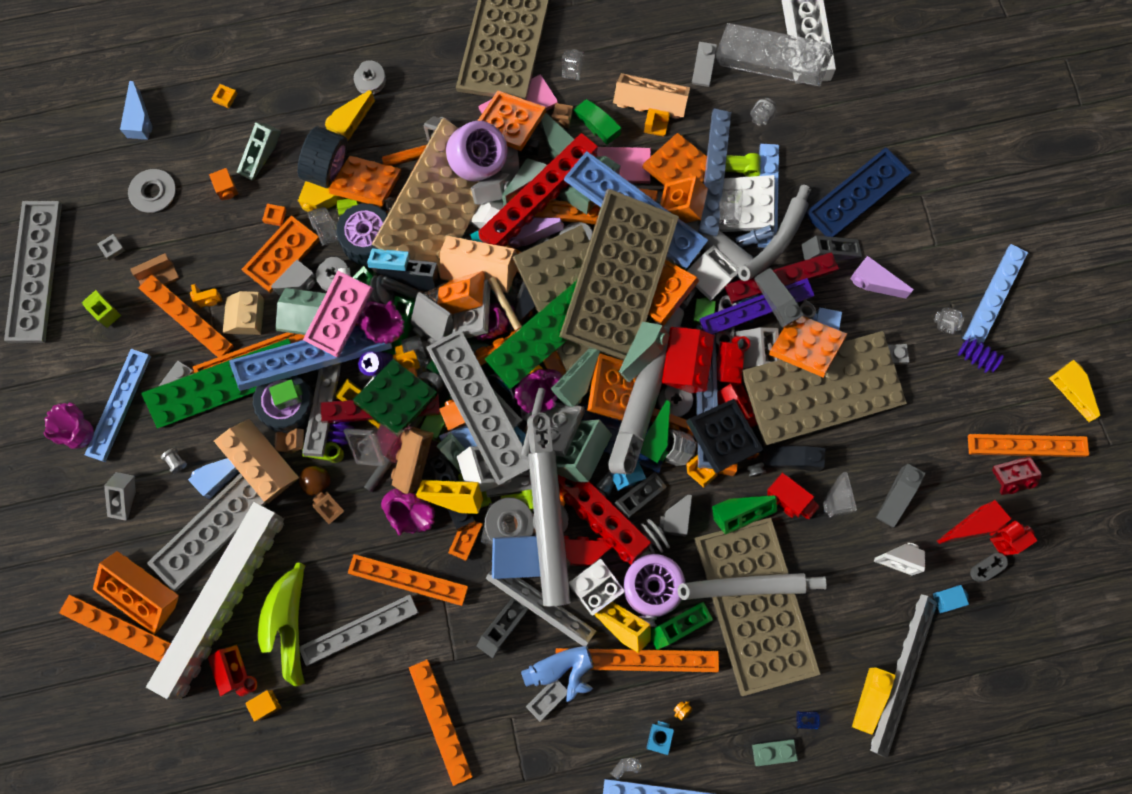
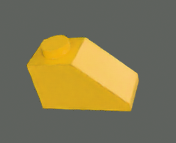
M305 181L298 202L304 211L320 213L336 205L337 200H343L344 198L329 194V188Z

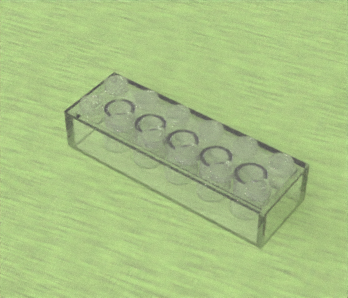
M727 23L715 56L720 66L821 86L833 52L831 43Z

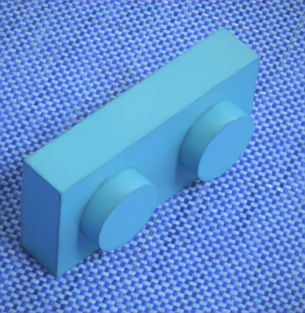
M372 249L367 264L369 268L406 271L410 255L409 252Z

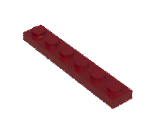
M831 252L775 269L773 272L783 285L787 286L806 278L809 281L835 273L839 268ZM754 277L747 281L739 280L725 286L732 304L763 295Z
M439 394L418 416L440 415ZM353 400L321 402L322 423L375 420L357 406Z

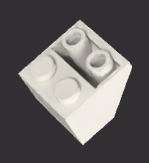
M713 245L687 272L698 278L699 282L695 287L711 301L725 288L726 284H729L737 276L739 268Z
M601 559L569 582L570 588L592 616L625 592Z

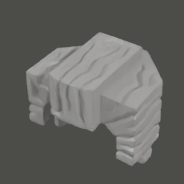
M670 430L669 436L674 438L671 452L665 457V462L675 466L686 465L691 457H695L697 444L692 435L679 430Z

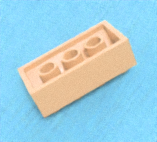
M621 73L616 84L613 103L621 108L634 107L637 111H645L649 108L670 112L671 118L679 119L684 117L690 87Z
M447 236L440 251V278L451 281L484 271V280L495 277L502 292L508 293L518 269L513 259V256L517 255L513 248Z
M250 419L229 428L214 440L216 445L266 503H270L299 479L297 474Z

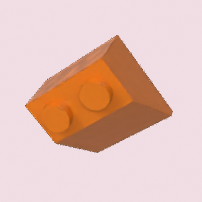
M697 176L666 183L660 205L670 213L679 216V219L684 223L701 220L708 188Z
M479 271L453 279L439 287L437 304L451 313V315L483 306L485 272Z

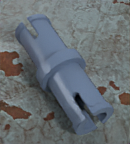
M771 224L758 230L753 229L750 233L736 237V243L744 240V242L738 244L741 248L752 243L758 244L760 240L775 236V231L766 232L773 229Z

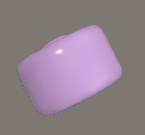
M485 121L469 122L458 128L450 136L446 147L447 160L452 170L459 177L468 181L484 180L498 173L504 166L507 159L506 140L500 130L491 123Z
M659 554L645 555L637 559L629 567L624 578V594L627 602L636 612L644 616H664L673 611L682 601L678 595V586L685 583V578L678 564L669 557ZM654 581L658 584L659 589L657 592H651L648 589L649 582Z

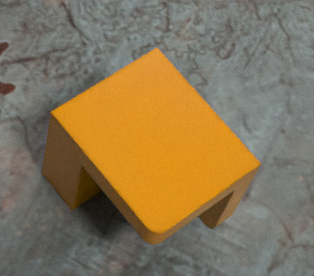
M649 108L644 133L664 137L670 112Z
M266 690L246 702L254 722L261 721L281 709L273 690Z

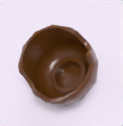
M309 466L300 473L298 483L304 493L318 495L330 486L331 476L327 469L322 466Z

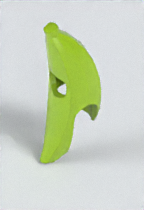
M296 563L294 569L285 573L274 584L265 599L258 626V642L262 653L272 651L277 630L280 633L283 678L293 686L305 684L300 663L298 629L299 602L305 565L302 563Z

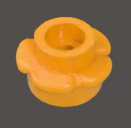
M681 701L675 707L676 718L678 717L683 721L691 713L693 708L689 705L690 702L684 703Z

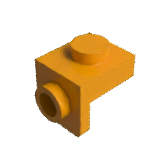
M195 284L191 285V299L200 307L215 306L218 302H222L221 294L215 288L201 292Z
M403 345L395 347L396 354L393 355L395 361L406 369L415 367V369L420 368L414 350L405 353Z
M698 454L695 457H691L687 462V474L703 488L718 476V473L715 474L713 469L698 468Z

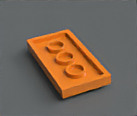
M290 216L241 270L271 294L274 291L271 286L296 260L300 262L319 242L320 238L293 216Z

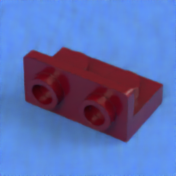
M1030 456L995 465L992 469L1001 484V495L1014 494L1024 489H1033L1039 484L1042 475Z

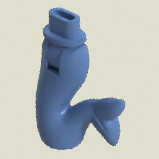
M587 646L564 650L534 665H530L529 669L521 671L527 687L533 684L535 686L551 684L560 679L570 667H573L569 676L567 702L573 700L578 692L587 693L593 689L581 680V677L593 668L592 658Z

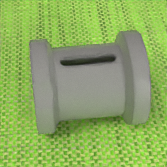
M176 448L167 450L161 456V459L167 462L171 468L170 472L173 474L187 466V463L182 461L177 454L178 450Z

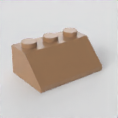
M415 427L406 428L402 432V446L396 454L398 462L391 474V479H393L392 485L405 494H410L420 487L434 434Z

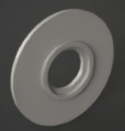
M149 169L139 173L133 178L128 188V197L131 204L139 211L145 213H155L165 209L173 201L176 193V186L172 177L159 169ZM150 184H156L160 188L159 194L154 198H148L144 194L145 188Z
M504 498L498 500L489 508L485 518V530L492 543L493 538L532 536L534 529L533 515L528 506L522 501L515 498ZM507 515L514 516L518 522L516 530L512 533H508L502 528V520Z

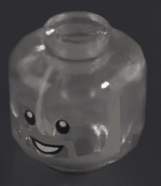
M769 98L759 99L750 111L753 123L758 126L770 124L777 114L776 103Z
M945 307L941 312L937 311L934 322L937 323L939 331L955 334L961 330L965 317L962 316L961 311Z

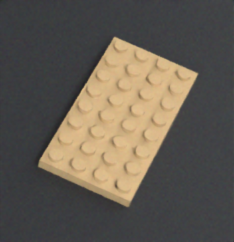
M445 118L441 119L372 242L373 246L385 251L409 252V260L437 262L439 275L440 251L446 237L462 238L479 204H474L471 187L479 181H468L459 177L448 163L446 155L447 142L458 128Z

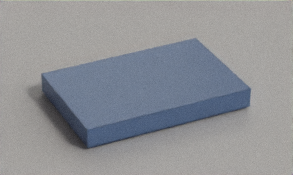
M536 536L493 538V579L540 577Z

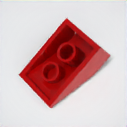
M993 500L980 506L938 539L937 542L942 544L982 537L987 534L992 536L995 533H1000L1001 529L1007 526L1006 523L1011 518L998 502Z

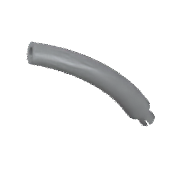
M800 186L797 196L790 201L779 229L765 249L753 260L739 268L738 275L741 280L747 281L765 271L787 248L808 209L807 199L811 192L809 186Z
M804 573L696 581L680 584L678 586V595L681 599L688 600L741 595L806 594L808 589H826V577H805Z

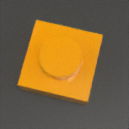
M219 84L211 99L219 105L230 108L237 96V92L234 89Z

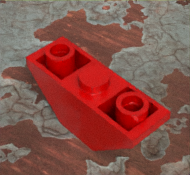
M564 536L566 560L571 566L590 567L612 549V547L606 544L604 538H597V541H589V537H577V540H571L569 536Z

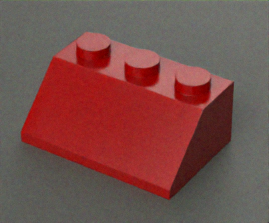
M670 327L662 383L691 394L707 391L714 335L699 329Z

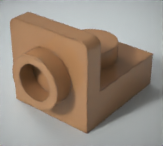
M555 103L552 119L562 128H569L573 106Z
M296 428L288 433L276 432V451L294 453L303 449L304 429Z
M327 491L324 494L322 492L313 499V507L328 524L344 512Z

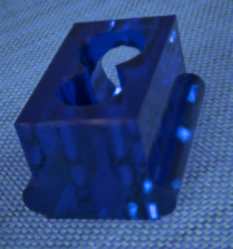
M797 711L796 722L798 729H818L820 727L818 712ZM805 716L807 719L813 717L814 723L807 722L803 724L801 721L802 717Z

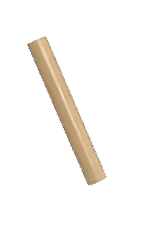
M495 277L490 278L488 282L514 330H519L522 326Z

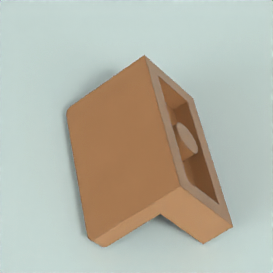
M162 254L130 269L140 285L150 275H153L164 286L179 279L172 260L166 254Z

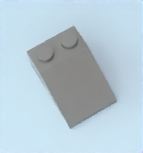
M419 292L414 305L411 325L415 334L420 337L425 336L428 338V342L433 344L443 336L446 337L453 333V319L451 313Z

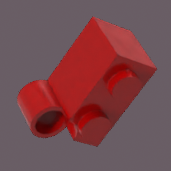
M735 336L731 342L720 341L717 380L741 383L744 353L750 348V340L747 337ZM740 339H742L744 344L742 348L739 349L737 343Z
M731 383L717 392L718 406L734 399L751 429L758 425L751 401L742 383Z
M783 472L767 490V496L774 495L777 505L779 504L784 508V512L791 518L794 516L799 518L802 515L806 519H810L819 509V505L814 501V496Z
M1013 521L1001 529L1000 533L990 538L997 551L1003 555L1019 554L1037 542L1032 528L1029 526L1024 527L1023 524L1017 521Z
M237 645L218 650L208 657L220 696L235 691L236 694L242 697L256 690L257 681L254 677L247 676Z

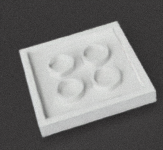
M775 176L724 178L719 231H751L770 224L775 229Z

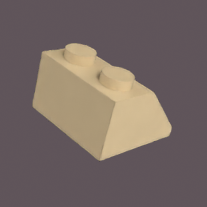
M239 291L226 297L223 334L261 335L264 298L259 292Z

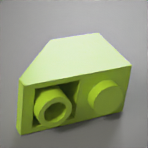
M97 290L82 302L94 318L106 328L121 316Z

